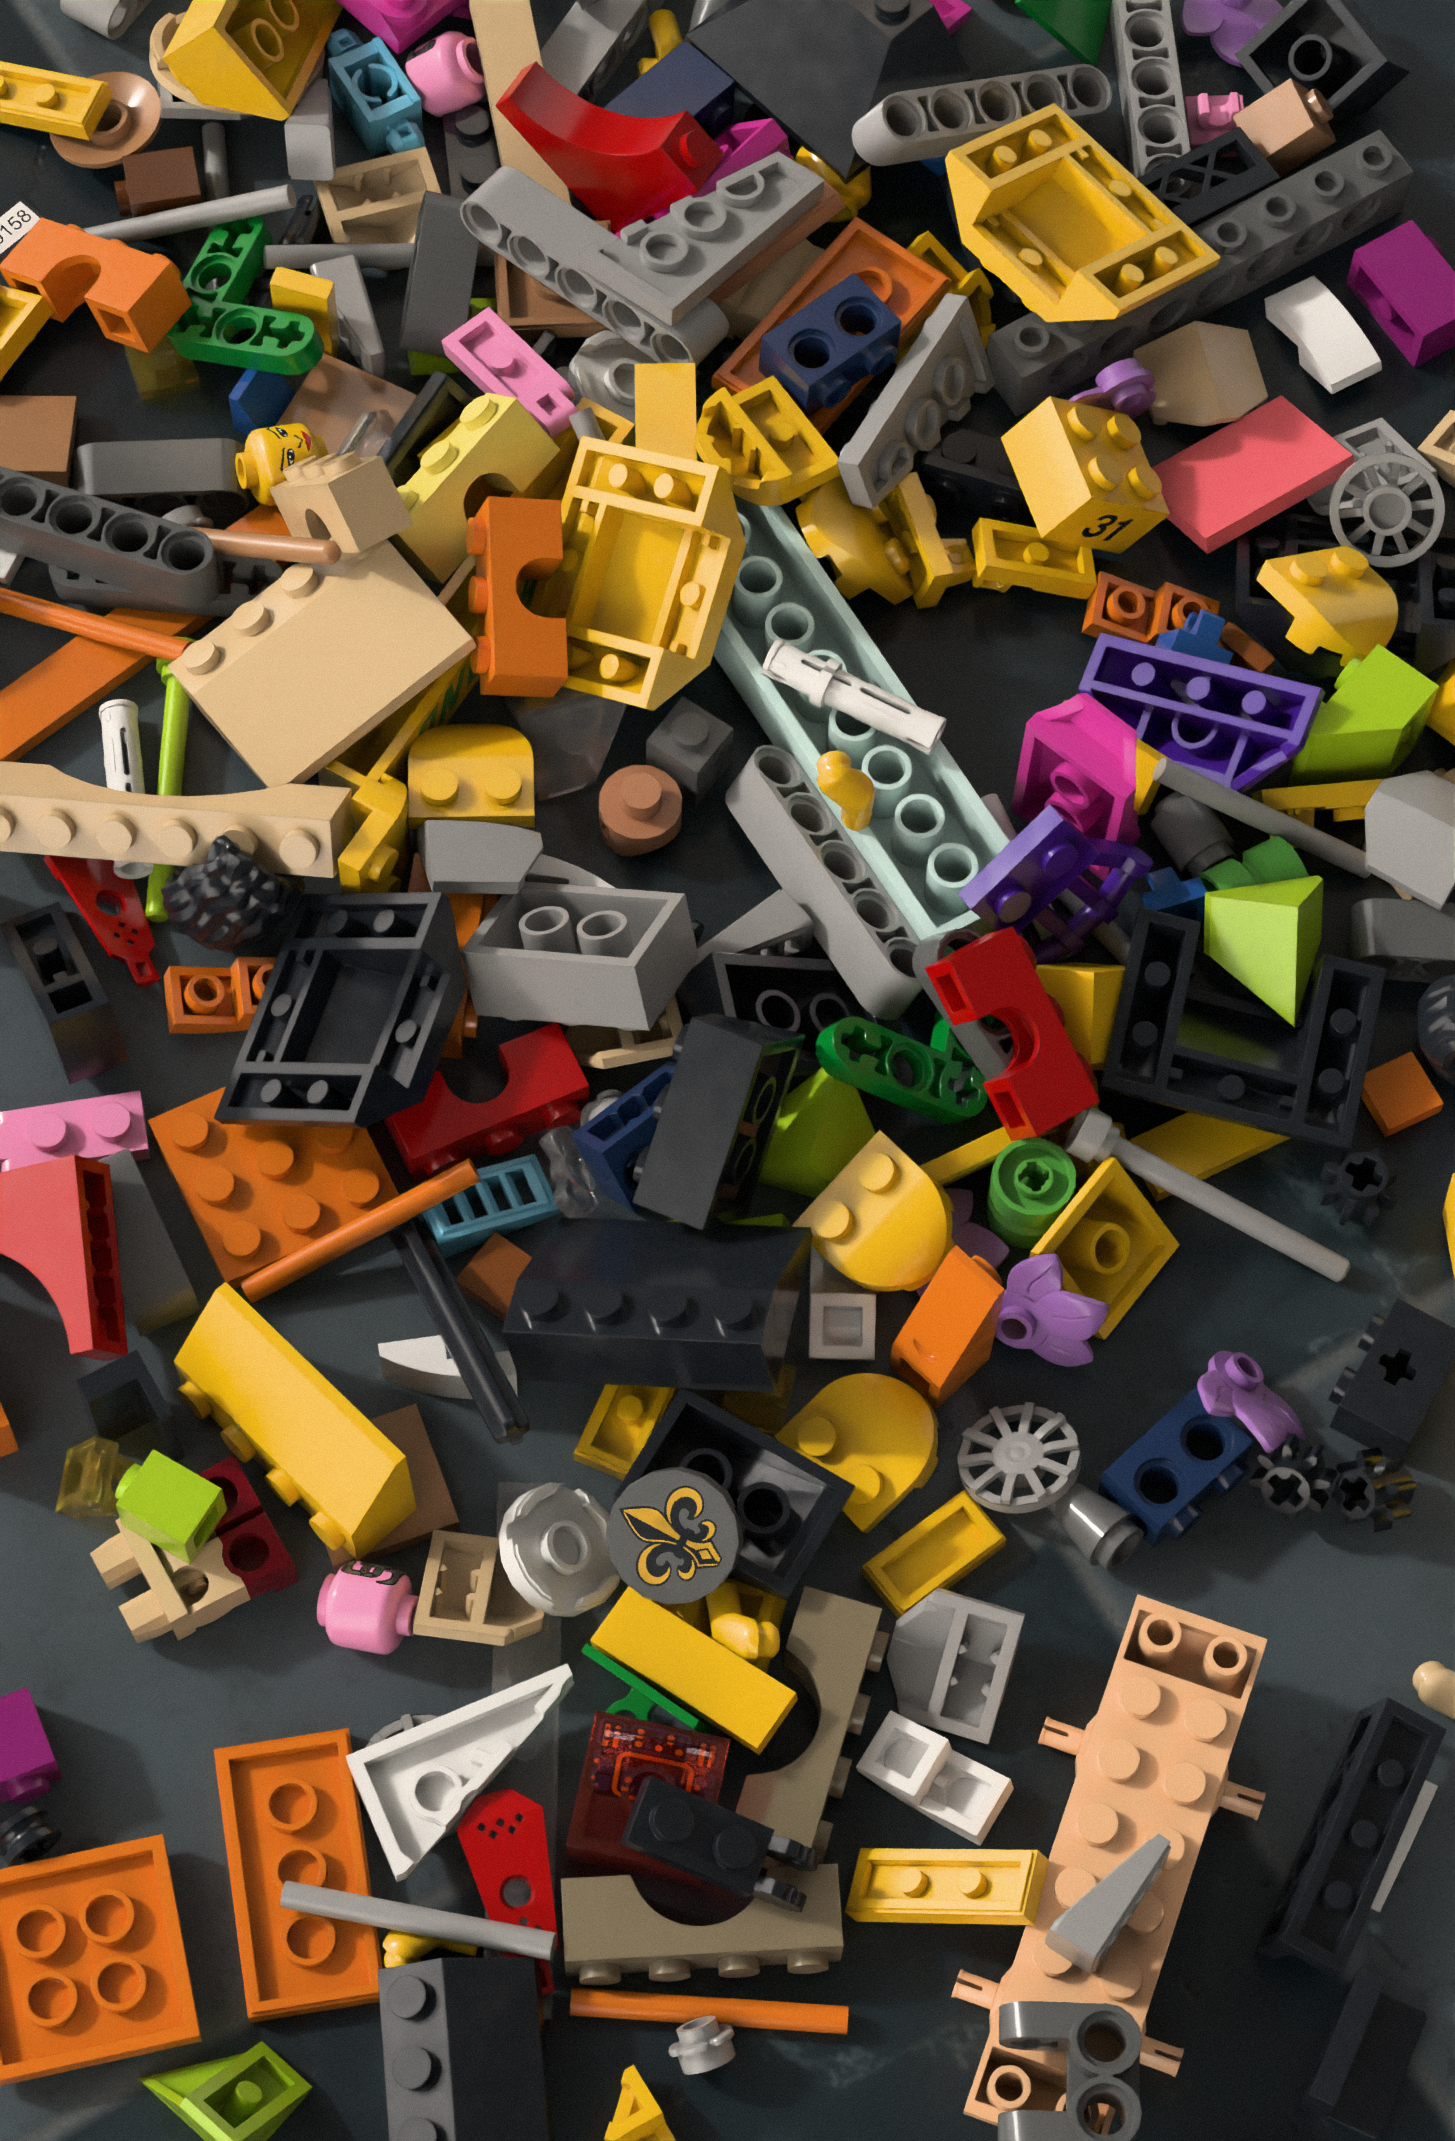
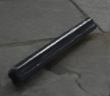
M419 1214L389 1230L387 1233L493 1439L498 1444L510 1442L512 1446L517 1445L523 1441L522 1436L530 1430V1420L422 1214Z

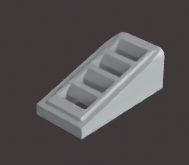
M316 78L284 124L288 172L291 175V179L330 181L333 179L336 171L331 90L328 87V79Z
M348 255L314 263L310 266L311 275L334 282L340 338L363 371L387 380L384 349L357 258H354V255Z
M779 889L698 948L699 958L691 970L711 952L781 957L794 956L812 946L814 923L785 889L781 891Z
M1158 1833L1153 1839L1143 1844L1053 1922L1052 1926L1048 1929L1045 1944L1088 1974L1091 1971L1095 1973L1166 1864L1171 1850V1846H1169L1171 1841Z

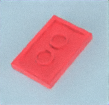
M1280 395L1243 416L1238 421L1232 422L1152 467V469L1156 472L1162 483L1161 493L1170 512V515L1166 518L1204 552L1209 554L1337 481L1343 472L1354 463L1353 454Z

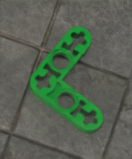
M262 215L214 226L182 283L192 304L168 331L166 337L175 352L187 359L284 375H299L315 367L322 359L325 350L323 341L314 323L309 317L298 313L241 305L264 264V245H273L272 234ZM231 275L229 281L222 287L215 290H205L207 284L216 277ZM247 328L256 329L254 335L247 341L240 344H230L233 336L241 330Z
M938 1009L936 1010L930 1047L855 1016L843 1018L826 1027L819 1034L816 1041V1055L819 1064L827 1074L839 1081L937 1122L948 1125L957 1124L977 1115L985 1107L988 1094L982 1083L986 1082V1079L967 1051L958 1043L954 1032ZM987 1014L981 1018L982 1022L990 1028L993 1024L994 1016ZM848 1038V1047L841 1044V1039ZM849 1049L852 1052L859 1054L860 1056L852 1060L849 1059ZM876 1051L873 1057L869 1056V1054ZM894 1055L901 1056L911 1066L913 1081L910 1087L902 1085L894 1077L891 1069V1061ZM962 1068H968L967 1070L961 1072ZM955 1081L954 1092L948 1089V1084ZM956 1095L962 1098V1103L956 1104Z

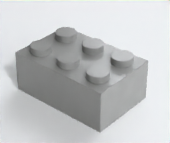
M527 881L524 882V886L519 894H503L460 951L476 1015L504 1017L511 1021L526 1019L559 1022L567 1026L593 1025L615 1027L624 1031H649L699 958L684 893Z

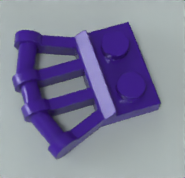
M1049 804L958 895L975 914L996 931L1013 926L1017 935L1023 938L1022 930L1034 919L1053 935L1031 948L1035 954L1037 965L1053 964L1071 952L1077 956L1088 945L1084 940L1103 921L1109 925L1120 914L1116 910L1136 878L1140 879L1146 876L1153 865V861L1144 851L1132 844L1087 837ZM1090 865L1113 868L1099 891L1080 875ZM1066 888L1085 903L1068 921L1048 906Z

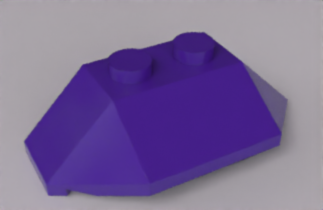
M1104 633L1099 634L1078 688L1080 693L1089 694L1137 731L1138 739L1167 756L1171 761L1241 794L1304 749L1325 694L1324 690L1320 687Z

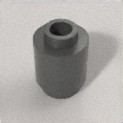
M1178 791L1168 795L1157 804L1154 809L1156 816L1152 820L1150 828L1182 876L1194 879L1197 878L1199 873L1228 859L1233 858L1237 861L1238 856L1232 849L1235 841L1212 807Z

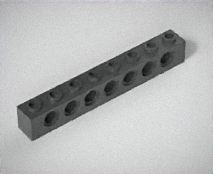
M1380 129L1191 228L1194 233L1221 257L1216 267L1116 319L1045 322L1037 313L1031 312L989 334L986 355L996 383L994 388L1016 417L1041 404L1049 396L1054 397L1100 373L1109 365L1132 356L1135 349L1211 314L1401 213L1414 171Z

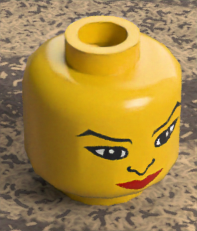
M303 423L252 430L246 439L244 452L237 453L235 459L237 478L241 488H250L254 497L263 506H276L277 504L269 489L287 480L283 473V470L314 455L318 459L327 456L328 451L323 438L320 435H313L311 430Z

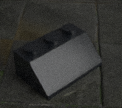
M717 1013L692 1017L691 1022L686 1023L681 1028L674 1043L672 1056L678 1062L671 1084H667L661 1090L653 1109V1120L658 1122L651 1145L646 1146L637 1159L633 1180L638 1183L632 1202L700 1230L747 1216L806 1035Z
M438 1958L377 1970L389 2141H554L539 1960L535 1958Z

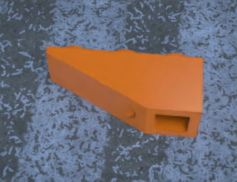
M957 1245L947 1254L893 1342L889 1361V1368L905 1383L918 1390L935 1411L990 1359L1005 1289L1001 1286L1002 1280L992 1265L978 1255L970 1258Z

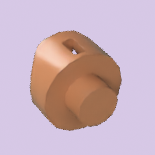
M631 765L619 769L605 781L599 794V830L604 843L616 854L623 857H631L649 853L669 843L681 830L682 794L677 782L665 771L651 765Z

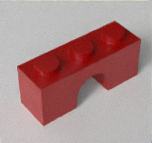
M1013 926L988 933L925 967L953 1026L978 1020L989 1014L1000 1019L1008 1027L1012 1035L1014 1049L1009 1065L1002 1073L982 1083L1011 1141L1037 1137L1100 1101L1093 1088L1095 1079L1089 1063L1080 1053L1075 1052L1065 1032L1066 1020L1063 1010L1055 998L1046 993L1035 971L1037 968L1035 954L1028 942L1017 935Z
M558 1022L499 1045L500 1072L507 1085L496 1098L484 1103L463 1101L449 1090L441 1071L438 1070L434 1072L423 1102L383 1119L413 1184L427 1178L431 1179L468 1158L472 1160L487 1153L491 1156L506 1154L517 1148L527 1136L544 1129H548L551 1132L560 1131L580 1120L582 1110L589 1102V1084Z

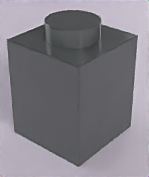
M682 696L647 739L646 765H651L665 771L677 782L682 799L697 807L732 763L733 728Z

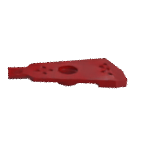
M46 855L44 858L46 865L55 879L61 880L109 957L127 963L139 988L155 984L160 977L149 954L156 944L133 879H124L114 874V860ZM105 902L112 905L117 912V916L105 914L98 908L97 903Z
M511 1788L477 1796L456 1827V1831L489 1920L524 1926L520 1923L524 1917L529 1920L525 1927L536 1928L539 1926L542 1930L557 1933L543 1806ZM519 1814H520L521 1816H523V1819H522L521 1822H519L518 1820H516V1818H517V1816H518ZM500 1819L504 1821L502 1827L497 1825ZM481 1824L486 1826L483 1832L478 1830ZM511 1826L516 1828L514 1834L509 1832ZM492 1831L497 1833L495 1839L490 1837ZM515 1880H522L531 1888L529 1901L520 1907L508 1904L504 1896L507 1885ZM557 1933V1940H556L555 1951L559 1948L558 1933ZM501 1951L504 1958H535ZM535 1958L539 1960L542 1996L555 1992L548 1960Z

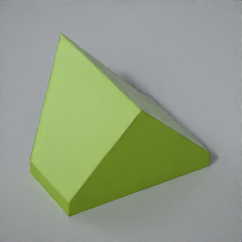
M1315 875L1205 892L1203 952L1293 1026H1295L1321 941L1323 878Z
M821 1067L816 1073L787 1094L758 1182L817 1198L876 1134L857 1088L833 1078Z
M263 2041L246 2053L137 2078L205 2141H267L312 2089V2086Z

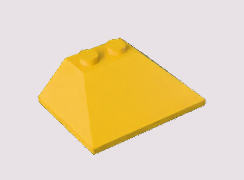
M1055 103L949 151L945 158L962 244L980 260L984 268L999 277L1021 298L1023 304L1029 310L1037 313L1045 322L1116 319L1216 267L1221 259L1209 245Z
M582 436L561 503L563 560L549 580H538L529 611L541 617L566 618L568 679L562 687L654 711L705 670L712 660L746 548L727 469L713 464Z

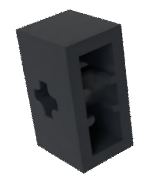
M1397 1298L1387 1318L1375 1312L1357 1346L1367 1352L1366 1357L1358 1371L1348 1366L1344 1368L1328 1401L1338 1406L1329 1427L1368 1448L1379 1447L1382 1455L1387 1458L1400 1455L1404 1457L1455 1362V1328ZM1390 1370L1401 1375L1395 1386L1384 1381Z

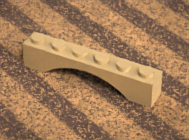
M0 761V851L190 866L192 864L205 863L212 842L217 836L225 835L239 845L241 853L257 863L264 864L269 873L334 878L339 871L338 858L354 837L352 789L290 783L262 790L224 795H149L93 785L66 775L51 765Z

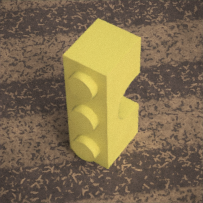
M487 392L485 395L474 399L462 411L460 415L461 422L445 440L430 447L421 459L420 469L405 485L396 488L413 525L392 535L387 540L420 578L443 584L469 555L466 550L465 541L468 521L464 513V498L469 486L475 479L482 475L493 488L522 494L561 450L517 398Z

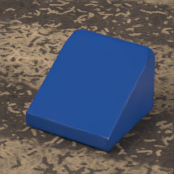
M246 369L229 394L234 430L248 436L252 430L276 426L296 394L281 374Z

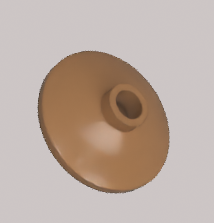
M106 72L89 77V79L108 82L113 94L90 141L49 133L52 144L58 154L69 163L79 167L99 169L123 163L122 156L139 154L153 141L162 123L160 97L150 82L133 73Z

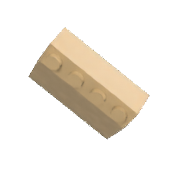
M385 539L359 553H341L340 559L333 565L301 562L292 565L277 581L254 599L239 606L232 616L201 640L188 646L184 653L167 667L205 718L267 788L290 783H305L475 649L477 645L394 546Z

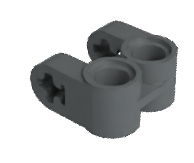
M1018 2001L1002 2004L999 2007V2044L1001 2046L1017 2050L1065 2053L1066 2111L1014 2110L1002 2112L998 2115V2141H1133L1140 2127L1142 2116L1140 2105V2049L1142 2038L1140 2027L1133 2016L1120 2006L1108 2003ZM1103 2031L1110 2033L1121 2045L1122 2055L1111 2062L1097 2061L1085 2049L1084 2038L1092 2032ZM1092 2104H1108L1119 2114L1122 2123L1121 2130L1111 2135L1097 2134L1086 2124L1083 2111Z

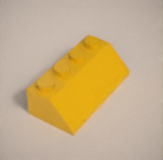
M193 0L162 59L169 66L174 78L181 85L187 87L200 103L283 121L291 116L343 7L335 0Z
M226 1281L219 1286L174 1359L181 1386L176 1390L178 1396L196 1417L203 1420L207 1415H210L224 1429L220 1433L221 1438L241 1461L247 1463L253 1458L268 1472L264 1479L270 1489L283 1503L291 1507L295 1502H298L312 1516L309 1520L310 1526L330 1549L336 1551L342 1545L359 1561L417 1509L406 1456Z

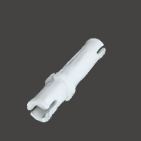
M779 638L773 643L763 663L761 675L784 683L798 690V692L809 696V703L819 708L828 705L879 731L910 744L925 754H932L945 729L946 718L927 710L925 711L886 690L842 670L843 664L830 658L825 662L798 650Z
M126 699L107 701L99 708L107 788L145 794L143 760L138 728V705ZM114 860L113 870L114 874L118 877L139 879L148 876L153 871L154 864Z

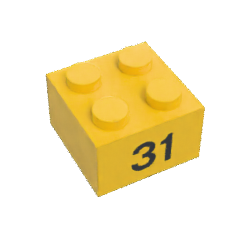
M1049 396L1001 437L1042 539L1121 554L1170 515L1161 493L1162 483L1160 478L1150 467L1140 443L1141 433L1139 428L1128 414Z

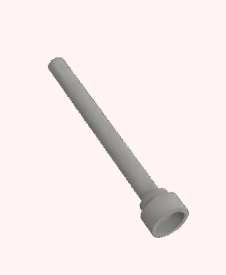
M1090 1106L1081 1111L1074 1121L1063 1148L1069 1154L1086 1163H1089L1092 1159L1102 1163L1108 1157L1116 1158L1120 1165L1130 1172L1329 1279L1339 1282L1346 1277L1350 1269L1349 1259L1120 1137V1129L1112 1125L1111 1116Z

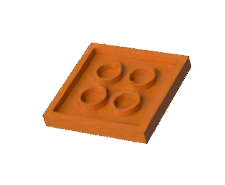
M226 1086L148 1120L152 1136L222 1282L226 1281L233 1289L241 1286V1280L399 1196L366 1127L361 1129L221 1124L214 1119Z
M163 1834L0 1869V2086L202 2041L167 1847Z

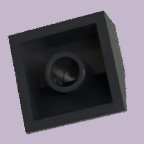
M1292 0L1234 54L1265 95L1290 78L1309 91L1314 88L1319 90L1333 113V118L1328 121L1331 129L1367 112L1410 73L1409 69L1354 0Z

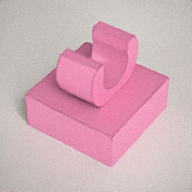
M1230 92V95L1208 96V93H1201L1198 96H1185L1184 107L1191 151L1237 128L1232 116L1244 109L1242 95H1239L1238 92ZM1233 150L1221 157H1236L1238 155Z

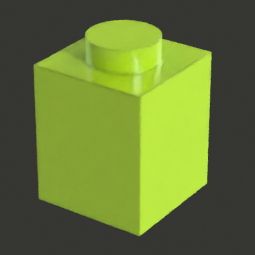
M154 1449L142 1466L134 1463L126 1471L115 1493V1498L118 1499L116 1507L122 1526L189 1565L192 1564L227 1511L222 1488Z

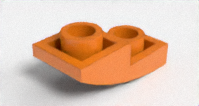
M1101 571L1096 576L1097 587L1087 600L1082 633L1098 638L1100 633L1155 646L1159 634L1178 628L1182 629L1191 612L1199 614L1201 609H1205L1218 615L1220 601L1167 581L1154 591Z
M237 956L231 968L169 966L163 976L169 1034H209L249 1030L277 957Z

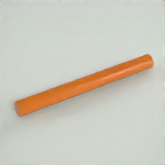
M0 587V613L171 662L181 656L186 648L193 643Z
M468 1158L241 1280L242 1289L253 1304L481 1182L480 1175L473 1162Z
M575 1987L571 1989L570 2016L687 2023L700 2017L713 2015L716 2016L718 2025L728 2024L732 2027L847 2034L848 2006Z

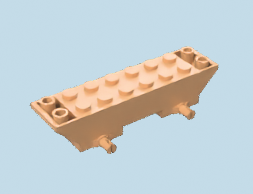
M1137 1594L1098 1713L1087 1724L1085 1730L1056 1721L1048 1716L1046 1717L1038 1744L1075 1755L1076 1778L1048 1859L1049 1863L1035 1925H1026L1012 1967L1001 1978L1000 1984L968 1973L963 1969L959 1971L951 1997L990 2009V2034L963 2114L998 2126V2115L1006 2111H1066L1065 2053L1017 2050L1006 2048L999 2044V2007L1009 2002L1108 2003L1120 2006L1133 2016L1140 2027L1142 2038L1140 2064L1176 2077L1184 2048L1180 2049L1145 2036V2018L1210 1818L1220 1806L1254 1818L1257 1821L1263 1806L1262 1804L1266 1796L1265 1792L1250 1789L1227 1779L1229 1776L1228 1761L1268 1639ZM1158 1833L1171 1841L1169 1844L1171 1850L1166 1864L1095 1973L1091 1971L1088 1974L1045 1944L1048 1929L1052 1926L1053 1922L1143 1844L1153 1839ZM1103 2031L1092 2032L1084 2038L1085 2049L1097 2061L1111 2062L1122 2055L1121 2045L1110 2033ZM1096 2103L1085 2108L1083 2114L1086 2124L1092 2131L1097 2134L1108 2135L1116 2110L1108 2104Z

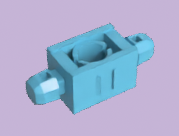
M342 28L331 33L327 40L331 95L371 156L374 157L387 150L391 154L425 147L422 135L421 98L380 36L364 44L354 32ZM370 90L372 96L387 98V103L382 105L379 97H369L365 95V92Z

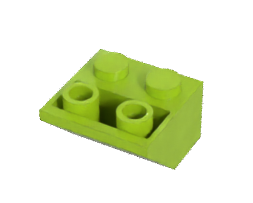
M1379 643L1363 661L1354 657L1342 670L1334 684L1337 692L1327 703L1321 702L1304 749L1290 759L1294 762L1287 786L1297 787L1389 779L1419 744L1439 685Z

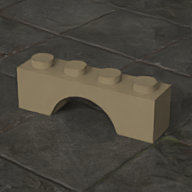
M804 1586L785 1648L783 1667L793 1674L811 1695L817 1711L818 1730L807 1750L791 1764L769 1773L747 1775L735 1813L774 1829L773 1835L790 1838L816 1850V1852L822 1855L819 1863H823L834 1824L823 1821L822 1817L829 1796L842 1799L853 1759L842 1757L841 1753L848 1732L861 1735L871 1696L860 1693L866 1669L879 1673L890 1634L878 1630L882 1608ZM765 1856L762 1868L768 1869L769 1867H784L788 1865Z
M838 1864L818 1865L815 1872L800 1871L789 1866L768 1868L765 1877L793 1885L801 1890L802 1893H805L807 1899L801 1912L782 1909L754 1898L743 1911L731 1919L707 1926L684 1925L660 1915L646 1903L630 1875L561 1879L565 1977L579 1976L581 1984L599 1986L620 1982L621 1973L649 1972V1979L652 1981L671 1982L689 1978L691 1976L690 1970L718 1968V1975L726 1978L754 1976L760 1973V1966L787 1964L788 1972L794 1974H813L829 1969V1962L841 1960L844 1947Z

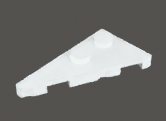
M568 1663L346 1756L349 1769L397 1882L406 1879L474 1802L476 1797L481 1794L574 1687L573 1674Z

